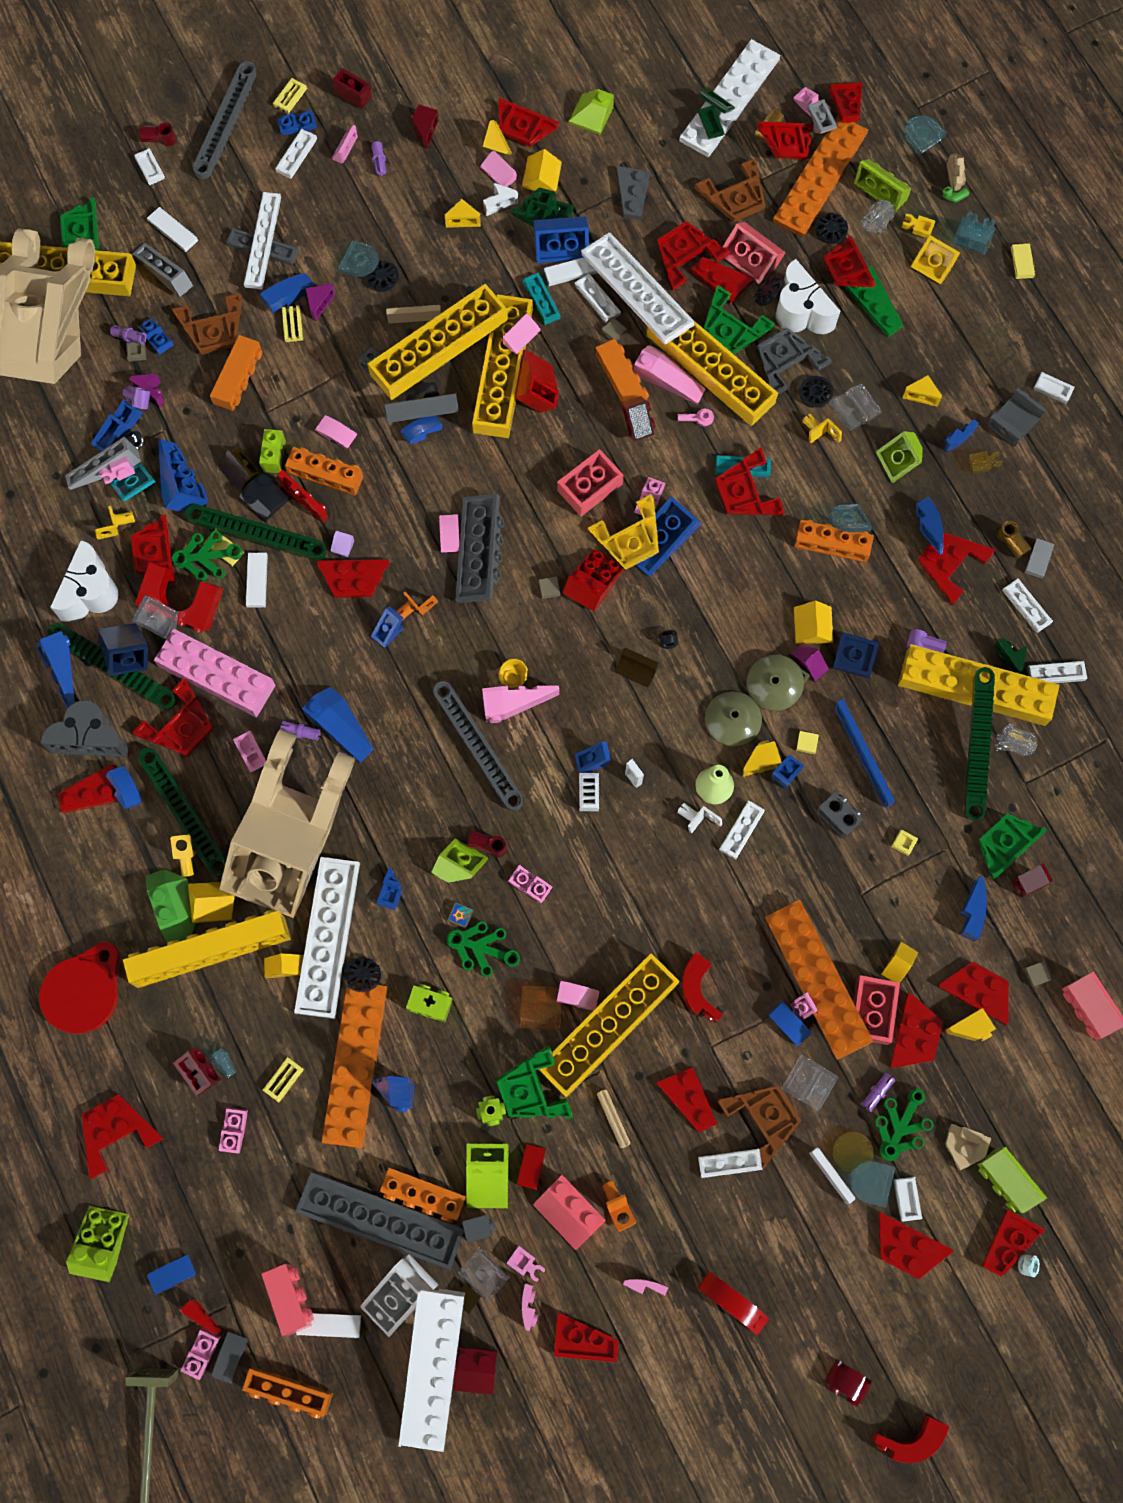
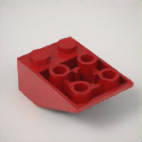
M524 349L515 399L540 413L555 409L559 391L552 364Z
M593 549L568 577L563 594L595 612L624 568L617 561Z

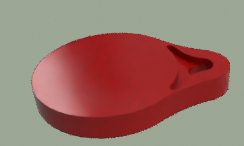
M100 942L86 952L60 962L49 971L41 985L39 1001L44 1017L52 1026L70 1034H86L99 1029L111 1018L116 1009L119 996L117 976L120 952L115 945L109 942ZM108 951L110 954L108 961L102 962V953Z

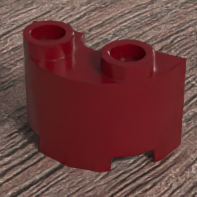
M835 1359L824 1382L829 1385L828 1390L838 1396L840 1392L848 1396L846 1401L858 1407L859 1404H862L873 1381Z

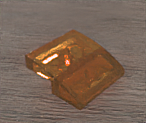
M522 985L520 1028L560 1030L561 1002H557L559 987Z

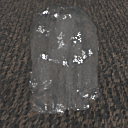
M880 200L874 203L869 212L863 216L861 228L868 232L881 234L882 231L887 229V223L895 215L894 205L887 200Z
M1012 724L1002 728L1004 735L997 733L996 739L998 743L995 744V747L998 751H1010L1020 756L1032 755L1037 748V738L1033 733L1017 729Z

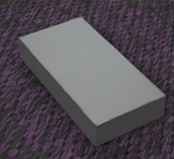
M1037 538L1034 542L1025 573L1043 579L1055 544Z

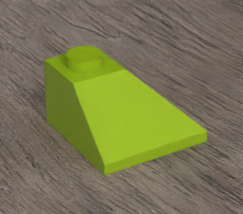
M600 89L582 94L569 119V124L600 135L612 112L614 95Z
M903 431L877 450L876 453L889 479L894 483L922 463L923 448L915 433Z
M455 838L439 855L431 873L448 883L470 879L484 865L488 857L475 849L468 848L465 843Z

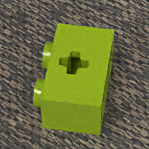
M264 429L259 462L263 472L279 473L282 470L286 440L281 430Z
M419 984V987L413 986L406 1006L407 1011L445 1023L453 1001L452 997H449V993L438 990V993L430 991L431 987ZM430 998H433L435 1005L431 1004L430 1007H428L425 1001L430 1000Z

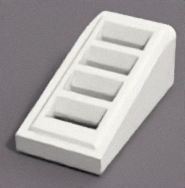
M579 773V811H599V773ZM583 778H595V782H583ZM583 786H595V789H583ZM583 793H595V796H583ZM583 800H595V803H583Z

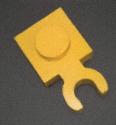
M906 214L904 220L909 221V223L903 221L902 228L914 229L912 234L928 239L935 220L920 215L918 219H915L911 214Z

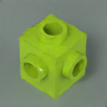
M494 1096L482 1098L483 1102H479L480 1107L476 1108L478 1120L482 1119L483 1124H487L488 1127L499 1125V1121L503 1120V1115L506 1114L504 1102L500 1103L499 1098L495 1099ZM488 1107H494L495 1111L493 1114L487 1113Z

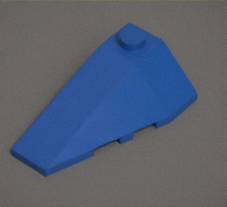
M160 439L158 444L161 495L165 508L183 512L192 504H207L208 499L205 489L194 478L195 472L187 467L185 463L186 458L178 445Z
M62 631L40 639L36 647L45 667L51 668L50 673L53 682L56 685H60L58 688L59 694L68 709L75 703L69 649L70 641L67 635H63Z
M332 687L315 694L302 708L304 714L358 762L361 763L374 750L346 700Z
M386 1076L373 1079V1085L389 1105L395 1108L396 1112H407L408 1109H413L415 1084L409 1078Z

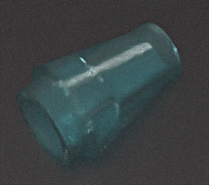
M223 1047L209 1057L212 1060L211 1063L227 1079L237 1072L228 1051H225Z

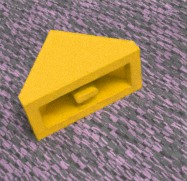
M491 120L483 147L511 155L512 152L497 121Z
M461 199L445 214L446 228L480 227V213Z
M927 375L907 386L902 398L938 407L942 394Z
M900 942L881 975L889 981L900 983L913 966L918 952Z
M277 954L264 958L265 978L301 976L304 955Z

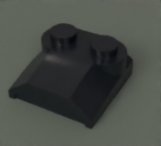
M266 472L258 474L243 488L239 496L240 500L265 523L286 502L292 499L273 480V477Z

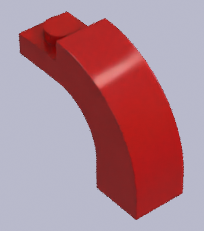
M696 952L688 962L682 976V995L687 1007L695 1016L702 1011L704 1012L703 1016L709 1022L715 1021L717 1023L723 1014L706 1001L700 988L701 979L712 964Z
M710 1271L698 1286L702 1293L757 1336L769 1320V1317Z
M925 1415L919 1433L909 1441L898 1442L876 1432L873 1433L871 1440L877 1443L876 1448L888 1453V1450L891 1449L888 1456L890 1459L901 1463H916L926 1460L939 1450L945 1441L950 1426Z

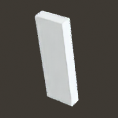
M301 129L275 168L276 172L292 179L316 142L317 136Z
M160 207L147 218L149 223L185 252L198 241L195 235Z
M584 257L544 268L549 286L579 279L587 274L593 275L598 273Z
M590 274L575 282V287L606 324L613 318L621 315V311Z
M248 553L247 608L266 607L267 553Z
M1019 579L1003 588L1004 594L1036 633L1053 622Z
M1084 661L1027 666L1028 676L1052 683L1087 680Z
M748 800L719 850L736 860L765 810Z
M815 1148L810 1151L809 1154L846 1204L852 1203L855 1200L854 1195L821 1150Z
M760 1149L698 1157L701 1178L763 1170Z
M313 1313L314 1320L311 1321L312 1326L296 1332V1335L360 1338L361 1315Z

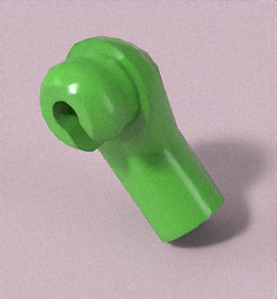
M946 187L943 189L942 196L945 200L956 203L968 197L969 192L967 188L954 192L952 188Z

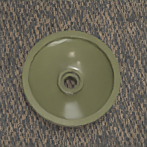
M769 655L759 659L751 667L747 676L749 696L759 707L768 711L788 709L798 701L804 687L803 674L799 666L790 658L782 655ZM778 678L779 683L773 684L772 679Z
M730 691L716 696L709 703L705 713V725L710 736L718 743L729 747H739L751 742L759 733L762 724L759 706L751 697L741 692ZM737 713L738 717L734 718L731 714Z

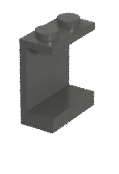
M1017 388L1007 403L991 416L987 426L1015 447L1042 418L1046 409L1041 403L1029 397L1025 391Z

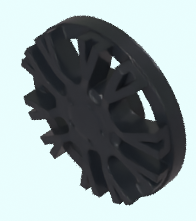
M829 212V214H822L815 225V233L821 241L828 244H836L844 240L848 232V222L841 217V214ZM827 235L832 236V240L826 239Z
M386 260L376 261L366 271V281L369 287L375 291L383 292L390 290L399 280L398 269L392 262H386ZM381 284H387L386 287H381Z
M772 276L769 280L766 279L764 281L765 285L762 288L758 287L756 290L758 293H755L754 298L759 306H765L772 302L782 290L783 281L778 276L776 278Z
M810 376L801 383L799 396L808 407L822 408L831 401L833 387L824 377ZM808 381L811 384V387H808L806 385ZM820 381L825 383L823 387L819 385Z
M359 957V959L351 960L344 969L346 985L356 992L371 991L378 986L381 980L380 967L370 958ZM347 973L354 974L353 976L347 977ZM370 978H377V980L373 982ZM362 983V988L356 987V984Z

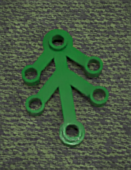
M212 531L210 538L198 553L191 554L195 547L202 545L205 540L203 535L195 533L184 550H178L173 554L172 563L177 568H187L199 581H205L208 578L207 572L198 569L191 563L199 561L212 571L216 578L223 579L226 576V571L221 567H217L210 559L230 557L237 560L242 557L243 549L238 544L233 543L227 549L209 551L215 543L221 542L223 538L220 532ZM219 534L218 539L214 540V535ZM200 536L201 540L196 542V537ZM238 549L239 553L233 555L234 550ZM184 557V561L180 563L179 559ZM222 570V574L217 576V572ZM203 572L204 577L199 578V574Z
M483 921L478 922L476 926L464 932L459 929L450 931L447 935V943L452 949H457L462 959L463 969L466 971H471L474 968V962L472 959H469L465 947L473 950L481 967V974L485 978L491 977L493 970L488 965L483 953L504 960L505 964L509 967H515L520 962V956L514 950L506 953L486 946L496 940L502 941L506 938V931L503 928H498L494 933L477 941H472L468 938L477 933L485 934L488 931V925ZM480 925H485L486 929L484 931H480L478 927ZM499 931L504 932V936L501 938L497 937ZM456 936L460 937V942L458 943L453 942V938ZM510 956H514L516 958V961L514 963H510L508 961ZM467 961L472 963L470 968L464 966ZM485 968H489L491 972L490 974L485 975L483 973V970Z
M913 1089L908 1093L909 1104L901 1120H899L896 1111V1100L888 1098L884 1101V1108L888 1111L894 1129V1134L890 1139L886 1128L888 1125L887 1118L879 1116L875 1119V1126L879 1129L883 1142L879 1151L884 1160L894 1161L899 1157L900 1152L924 1147V1140L921 1137H914L910 1142L899 1144L902 1136L922 1130L930 1131L934 1126L933 1121L928 1118L923 1119L920 1123L908 1126L917 1106L925 1101V1093L921 1089ZM915 1093L920 1094L921 1099L919 1101L914 1098ZM888 1101L894 1103L893 1108L887 1106ZM880 1118L884 1120V1126L878 1124ZM925 1121H928L930 1123V1127L928 1129H926L923 1125ZM916 1139H919L921 1142L919 1147L914 1144ZM888 1147L893 1148L894 1152L892 1155L887 1153Z

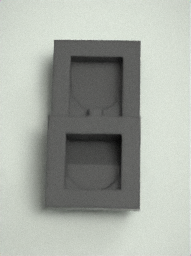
M230 1332L227 1333L213 1369L212 1378L232 1384L240 1364L239 1361L248 1342L247 1338Z

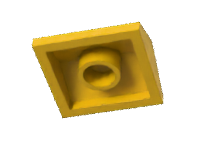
M929 235L910 267L941 285L951 271L960 252Z

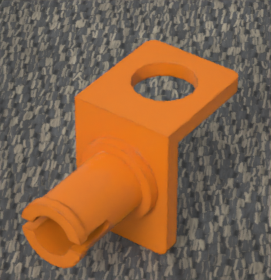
M404 592L403 594L408 598V602L396 612L403 617V620L414 610H418L423 615L438 600L433 595L419 607Z
M614 1181L604 1184L602 1188L609 1200L606 1205L617 1231L620 1232L635 1225L636 1220L629 1208L626 1196L619 1195ZM620 1213L628 1214L629 1220L627 1223L620 1224L617 1221Z

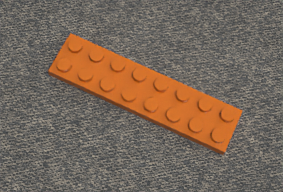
M839 115L835 119L837 129L826 133L773 218V223L804 238L868 133V129L854 122L842 123Z
M799 899L766 916L765 919L803 994L808 992L818 1010L814 1015L836 1059L839 1060L873 1043L874 1041L801 900Z
M357 983L356 987L362 988V983ZM378 985L368 992H356L348 986L346 988L322 1143L363 1148L387 986Z

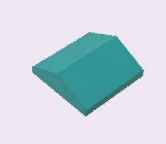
M140 462L133 466L135 474L122 480H118L116 477L110 483L124 502L155 483V480Z

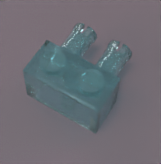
M969 212L966 218L962 217L952 244L986 255L996 229L993 227L995 221L991 219L989 222L990 218L988 217L984 219L983 223L977 222L978 215L974 213L972 216L973 212Z

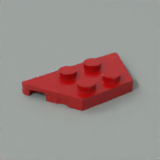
M502 98L498 99L499 127L506 138L531 147L559 128V122Z
M765 121L757 124L759 131L776 159L803 160L808 157V146L811 142L809 135L813 129V124Z
M852 235L847 237V241L843 245H837L833 251L823 256V262L835 286L875 287V281Z
M164 514L155 523H150L143 530L131 535L134 568L136 573L145 575L149 562L173 569L169 582L176 583L168 519L166 514Z
M389 560L317 561V564L335 598H363L374 595L377 585L383 578L382 575L386 568L389 567Z
M973 961L938 985V988L976 1010L983 1008L987 1016L1005 1026L1008 1025L1009 981Z
M907 993L889 1067L892 1069L935 1060L943 1021L912 993Z
M879 1212L880 1260L920 1279L953 1252V1249Z

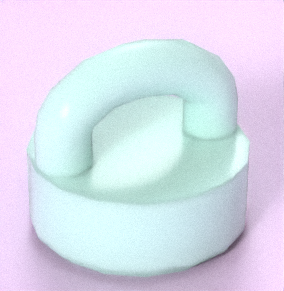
M1021 1255L1018 1260L1019 1272L1030 1277H1035L1038 1274L1040 1265L1037 1256Z

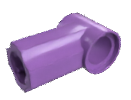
M128 385L127 388L123 389V396H125L127 401L131 402V406L148 409L151 391Z
M912 629L906 649L908 650L912 644L944 653L947 641L928 636L922 630Z

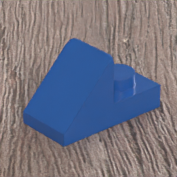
M390 606L385 608L371 637L384 648L387 647L403 630L404 627L400 625L403 617Z
M600 742L575 754L580 773L606 768L607 762L611 760L607 742Z
M789 754L774 770L771 778L787 789L805 766Z

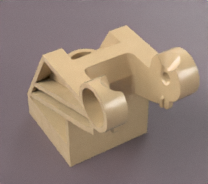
M18 228L13 236L12 256L0 265V375L55 384L81 356L78 307L90 282V273L95 261V247L91 239L76 238V242L68 246V264L60 271L38 269L40 255V237L38 232Z
M280 729L264 764L252 802L231 841L219 890L268 909L279 910L282 914L294 918L332 828L355 758L338 752L328 777L321 786L323 790L320 798L316 799L282 784L285 767L293 752L292 746L297 735Z

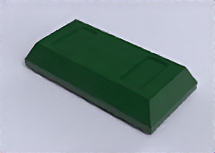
M711 89L700 92L702 99L724 114L735 109V106Z
M714 106L697 110L709 140L725 135Z

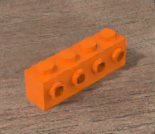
M241 335L238 336L210 394L213 405L234 411L235 406L239 405L241 394L248 386V379L255 371V364L262 356V350L258 341Z
M614 338L597 346L596 356L621 402L642 396L647 401L649 397L645 387H641L640 377L637 372H633L630 359H626L624 356L625 351L622 344H618Z
M293 447L285 464L288 474L356 496L363 479L362 469L357 465H347L339 459L332 460L326 458L323 454H314L302 447Z
M801 520L794 547L867 562L870 557L874 535L865 531H852L846 527H833L827 523L818 524L812 520Z
M388 1168L380 1192L384 1193L383 1198L394 1202L396 1198L403 1200L402 1205L413 1209L417 1205L423 1208V1213L431 1216L434 1215V1212L442 1215V1220L453 1223V1220H459L467 1198L461 1194Z
M256 1367L249 1369L242 1391L248 1392L247 1395L257 1399L260 1397L267 1398V1402L280 1405L282 1403L288 1405V1409L300 1412V1410L308 1412L309 1416L320 1419V1416L324 1417L327 1414L333 1392Z

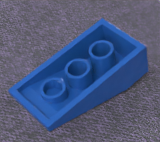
M672 496L655 514L659 553L636 564L649 577L702 524Z

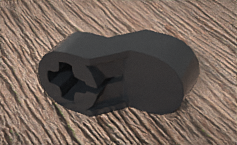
M435 382L424 383L417 393L408 395L405 400L411 401L437 397L439 395L437 384Z

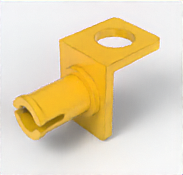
M812 414L804 417L802 422L811 430L809 432L810 443L826 432L838 443L841 441L842 431L829 418L819 423Z
M108 506L112 526L95 529L97 539L117 536L119 525L135 523L132 511L115 515L112 507ZM110 531L109 533L101 534L102 532Z
M190 834L172 836L170 839L173 859L180 860L181 876L194 875L192 857L197 854V851L192 849ZM178 840H185L187 842L185 850L180 851L177 849L176 843Z

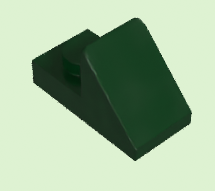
M1003 637L997 641L993 648L1010 671L1020 674L1023 670L1027 646L1014 652L1012 644Z

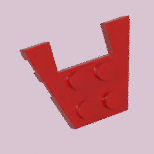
M687 221L657 239L659 251L673 291L686 283V278L678 267L704 250H707L717 263L730 255L728 248H723L716 240H711Z
M762 447L756 449L755 452L715 479L726 515H784L785 511L780 497L761 503L750 469L767 463Z
M943 532V554L939 555L934 547L929 544L917 561L930 578L934 579L939 586V590L947 596L948 602L953 606L964 590L948 579L968 554L985 565L995 552V549Z
M183 678L172 691L186 704L159 732L143 720L132 733L136 737L188 757L214 730V727L188 682Z
M119 1094L82 1114L90 1179H94L109 1170L100 1151L136 1130L146 1148L164 1139Z

